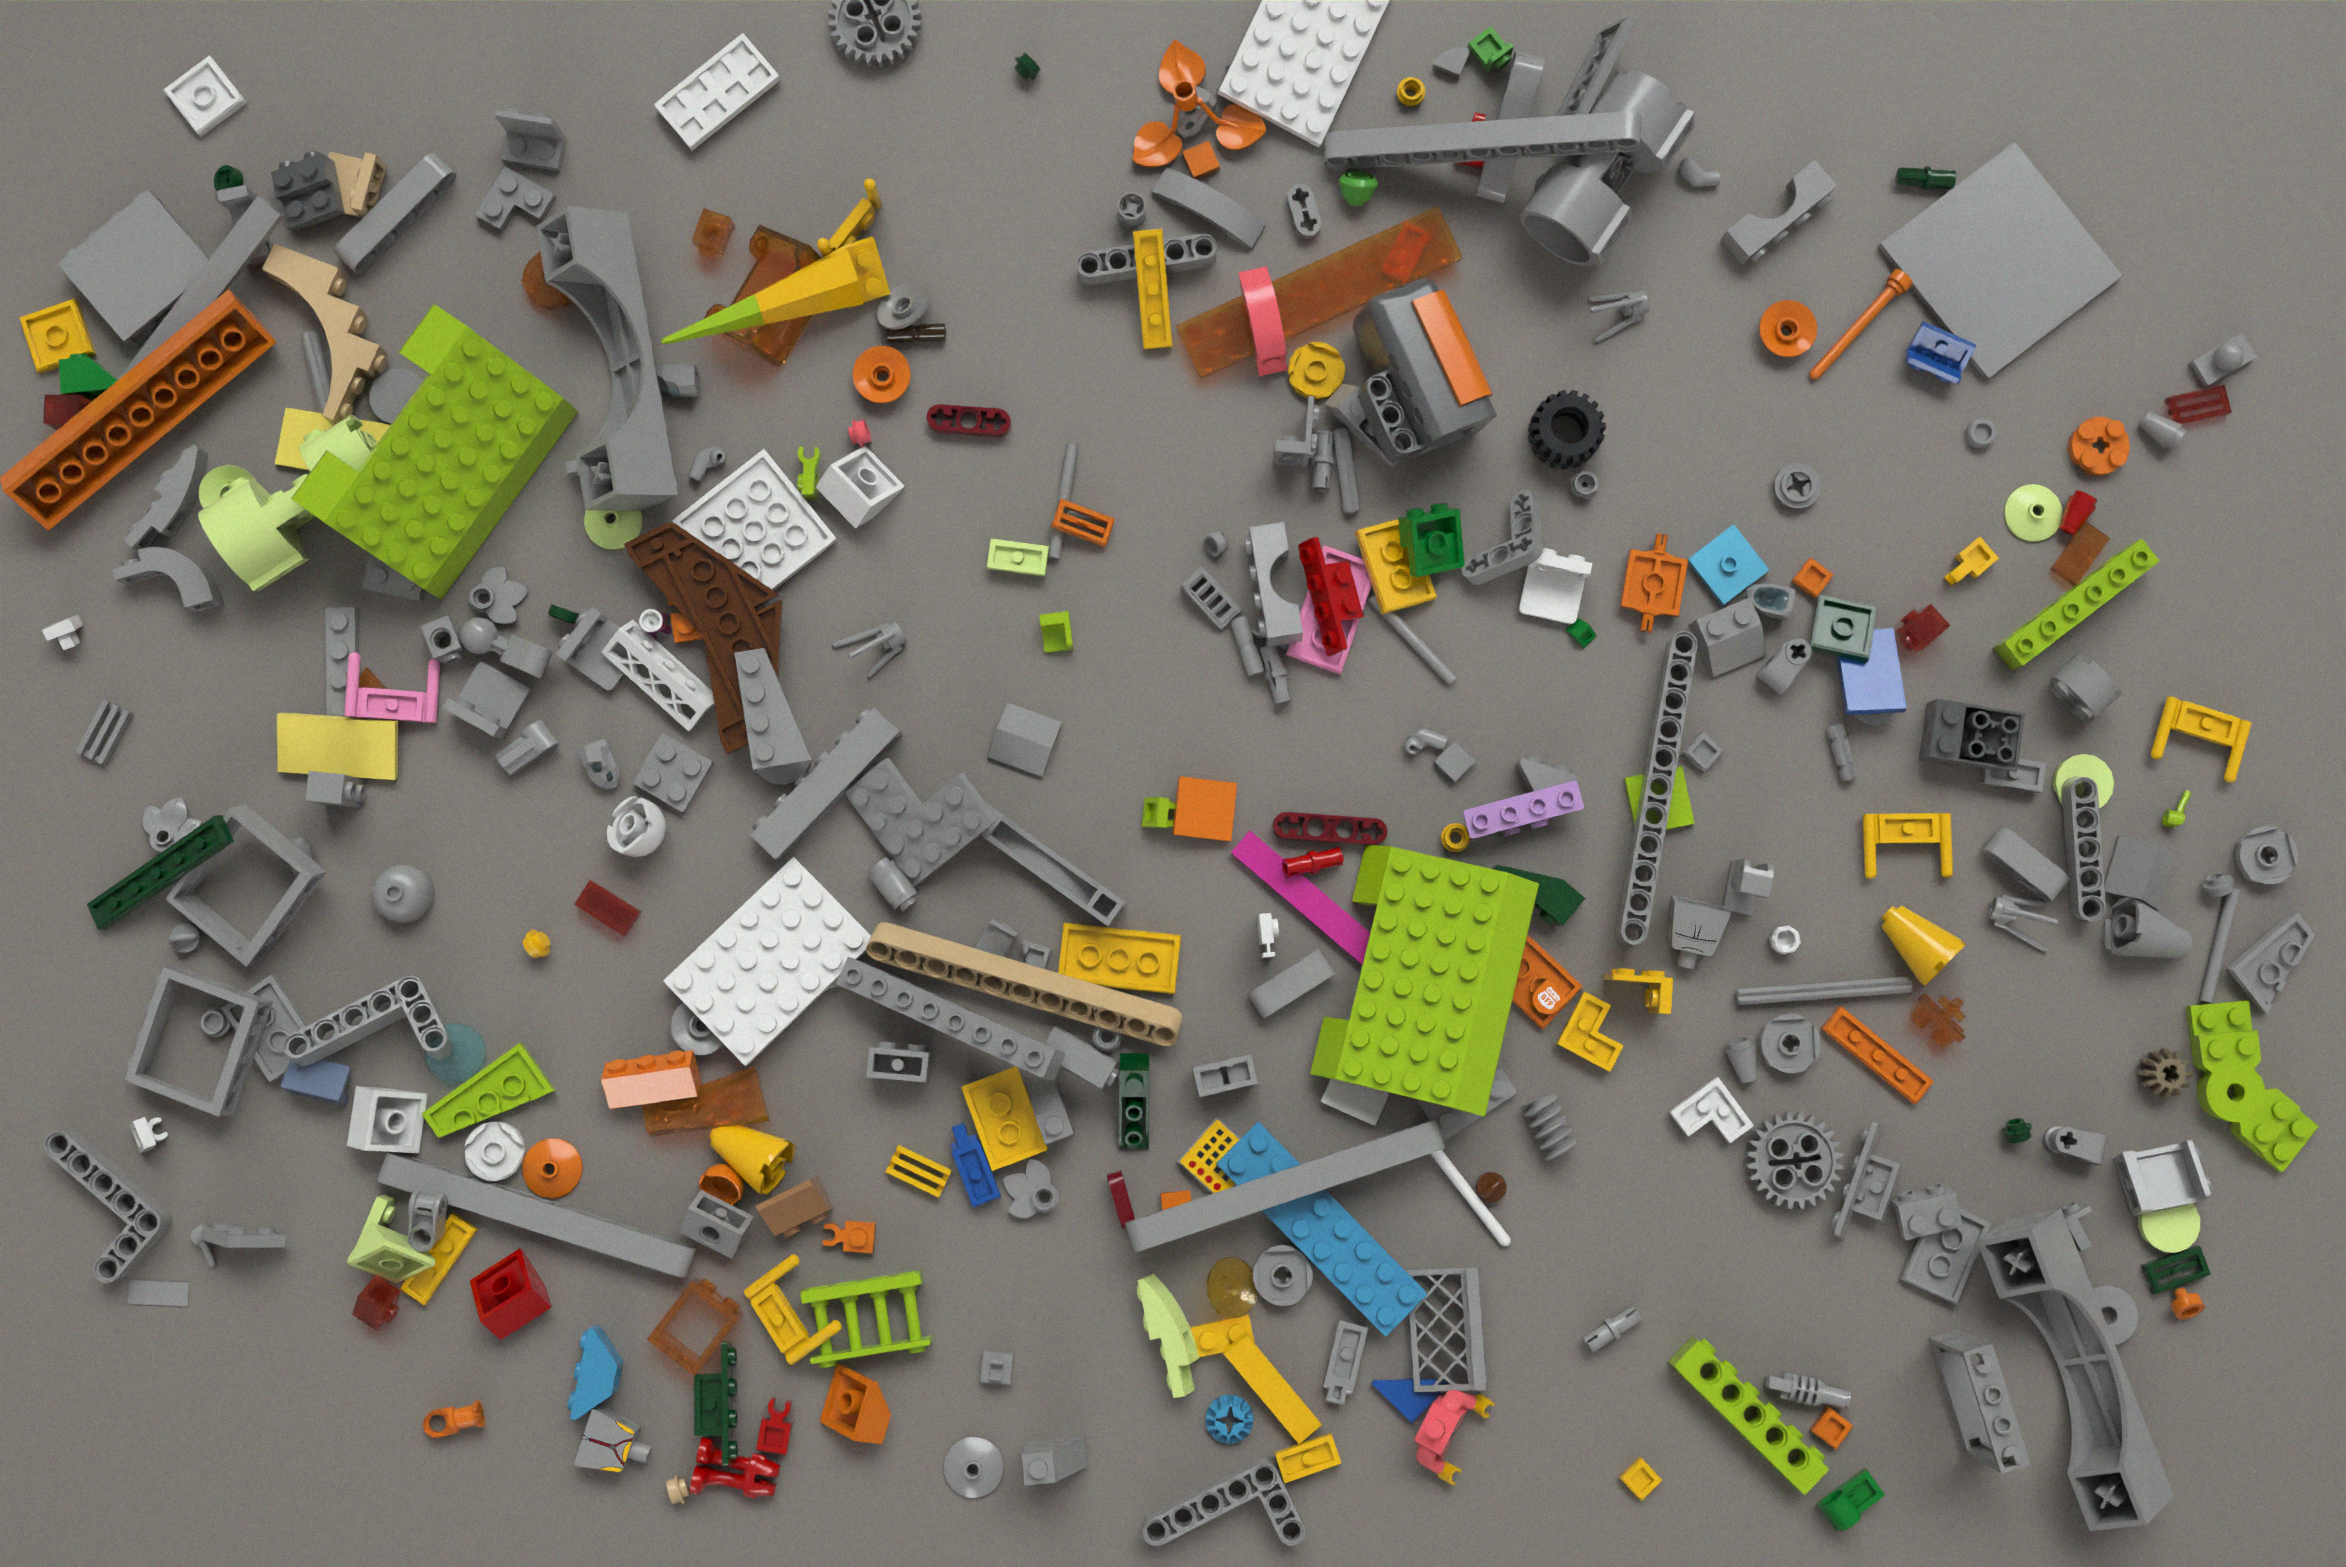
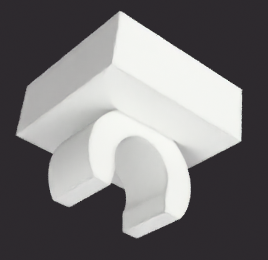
M75 615L46 627L42 632L47 641L58 637L63 650H66L80 643L75 630L83 626L79 615Z
M143 1117L133 1121L129 1126L140 1154L152 1150L156 1142L163 1141L168 1136L167 1132L157 1135L152 1131L154 1125L162 1122L161 1118H153L147 1123L146 1118Z

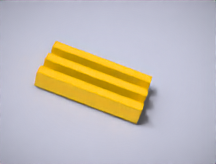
M899 1144L885 1172L939 1198L952 1169ZM901 1153L944 1173L943 1177L940 1178L900 1159ZM896 1164L939 1184L937 1189L895 1169Z

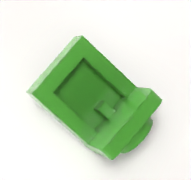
M1492 26L1471 40L1467 46L1488 73L1495 68L1498 70L1504 68L1512 60L1511 55L1514 45L1511 42L1506 45Z

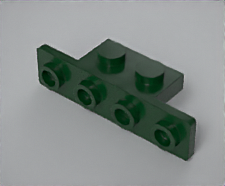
M730 1341L721 1342V1373L694 1374V1436L722 1435V1466H733V1459L738 1458V1442L733 1440V1428H737L738 1413L737 1409H733V1397H737L738 1386L737 1379L732 1378V1366L737 1365V1349L732 1347V1342Z

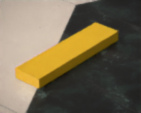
M1162 228L1133 231L1143 349L1173 347Z
M1246 1332L1223 1351L1226 1358L1298 1444L1303 1442L1322 1425Z

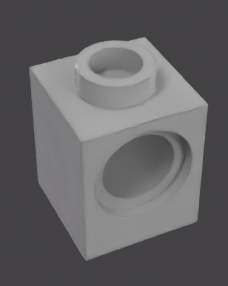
M447 615L420 626L433 659L441 663L450 664L462 658L461 654L469 652L463 647L460 640V628L456 619ZM445 635H450V645L442 649L440 645L441 639Z

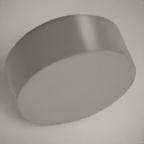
M1987 418L1975 419L1965 430L1967 442L1975 448L1987 447L1994 442L1997 436L1995 424Z

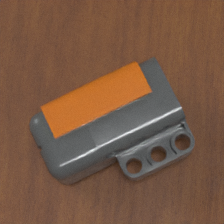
M1420 278L1399 288L1397 287L1372 297L1356 315L1353 321V331L1374 374L1360 388L1358 398L1382 452L1388 460L1399 462L1410 457L1416 459L1478 433L1497 416L1489 399L1493 395L1471 343L1446 291L1439 290L1434 281L1428 278ZM1370 387L1377 389L1380 397L1373 395ZM1382 414L1390 416L1392 423H1387L1383 419ZM1394 441H1400L1404 446V450L1397 448Z

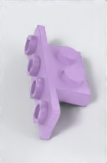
M1571 781L1463 811V817L1469 838L1471 839L1502 832L1503 837L1520 833L1519 827L1531 824L1532 829L1549 825L1548 819L1584 808L1577 781Z

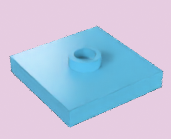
M1734 524L1688 558V564L1721 606L1769 571V568Z

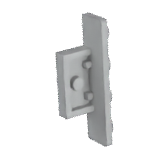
M1872 1122L1870 1128L1866 1127L1861 1139V1144L1864 1145L1861 1156L1857 1155L1851 1169L1855 1174L1851 1184L1847 1183L1843 1190L1842 1200L1845 1202L1842 1211H1837L1832 1222V1228L1835 1229L1834 1235L1842 1239L1846 1237L1854 1211L1884 1221L1902 1165L1874 1155L1883 1130L1881 1125Z

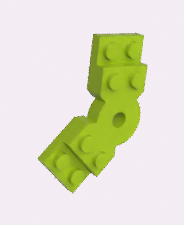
M2249 1000L2186 1006L2193 1065L2205 1072L2197 1083L2196 1091L2200 1106L2209 1116L2217 1120L2232 1122L2230 1124L2231 1134L2275 1170L2284 1172L2319 1126L2300 1111L2301 1107L2279 1089L2265 1088L2262 1078L2254 1070L2262 1059L2258 1030L2252 1029ZM2230 1085H2232L2235 1090V1094L2232 1099H2230L2227 1095V1089Z

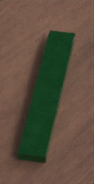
M213 816L87 903L98 930H106L233 843V837L223 816Z

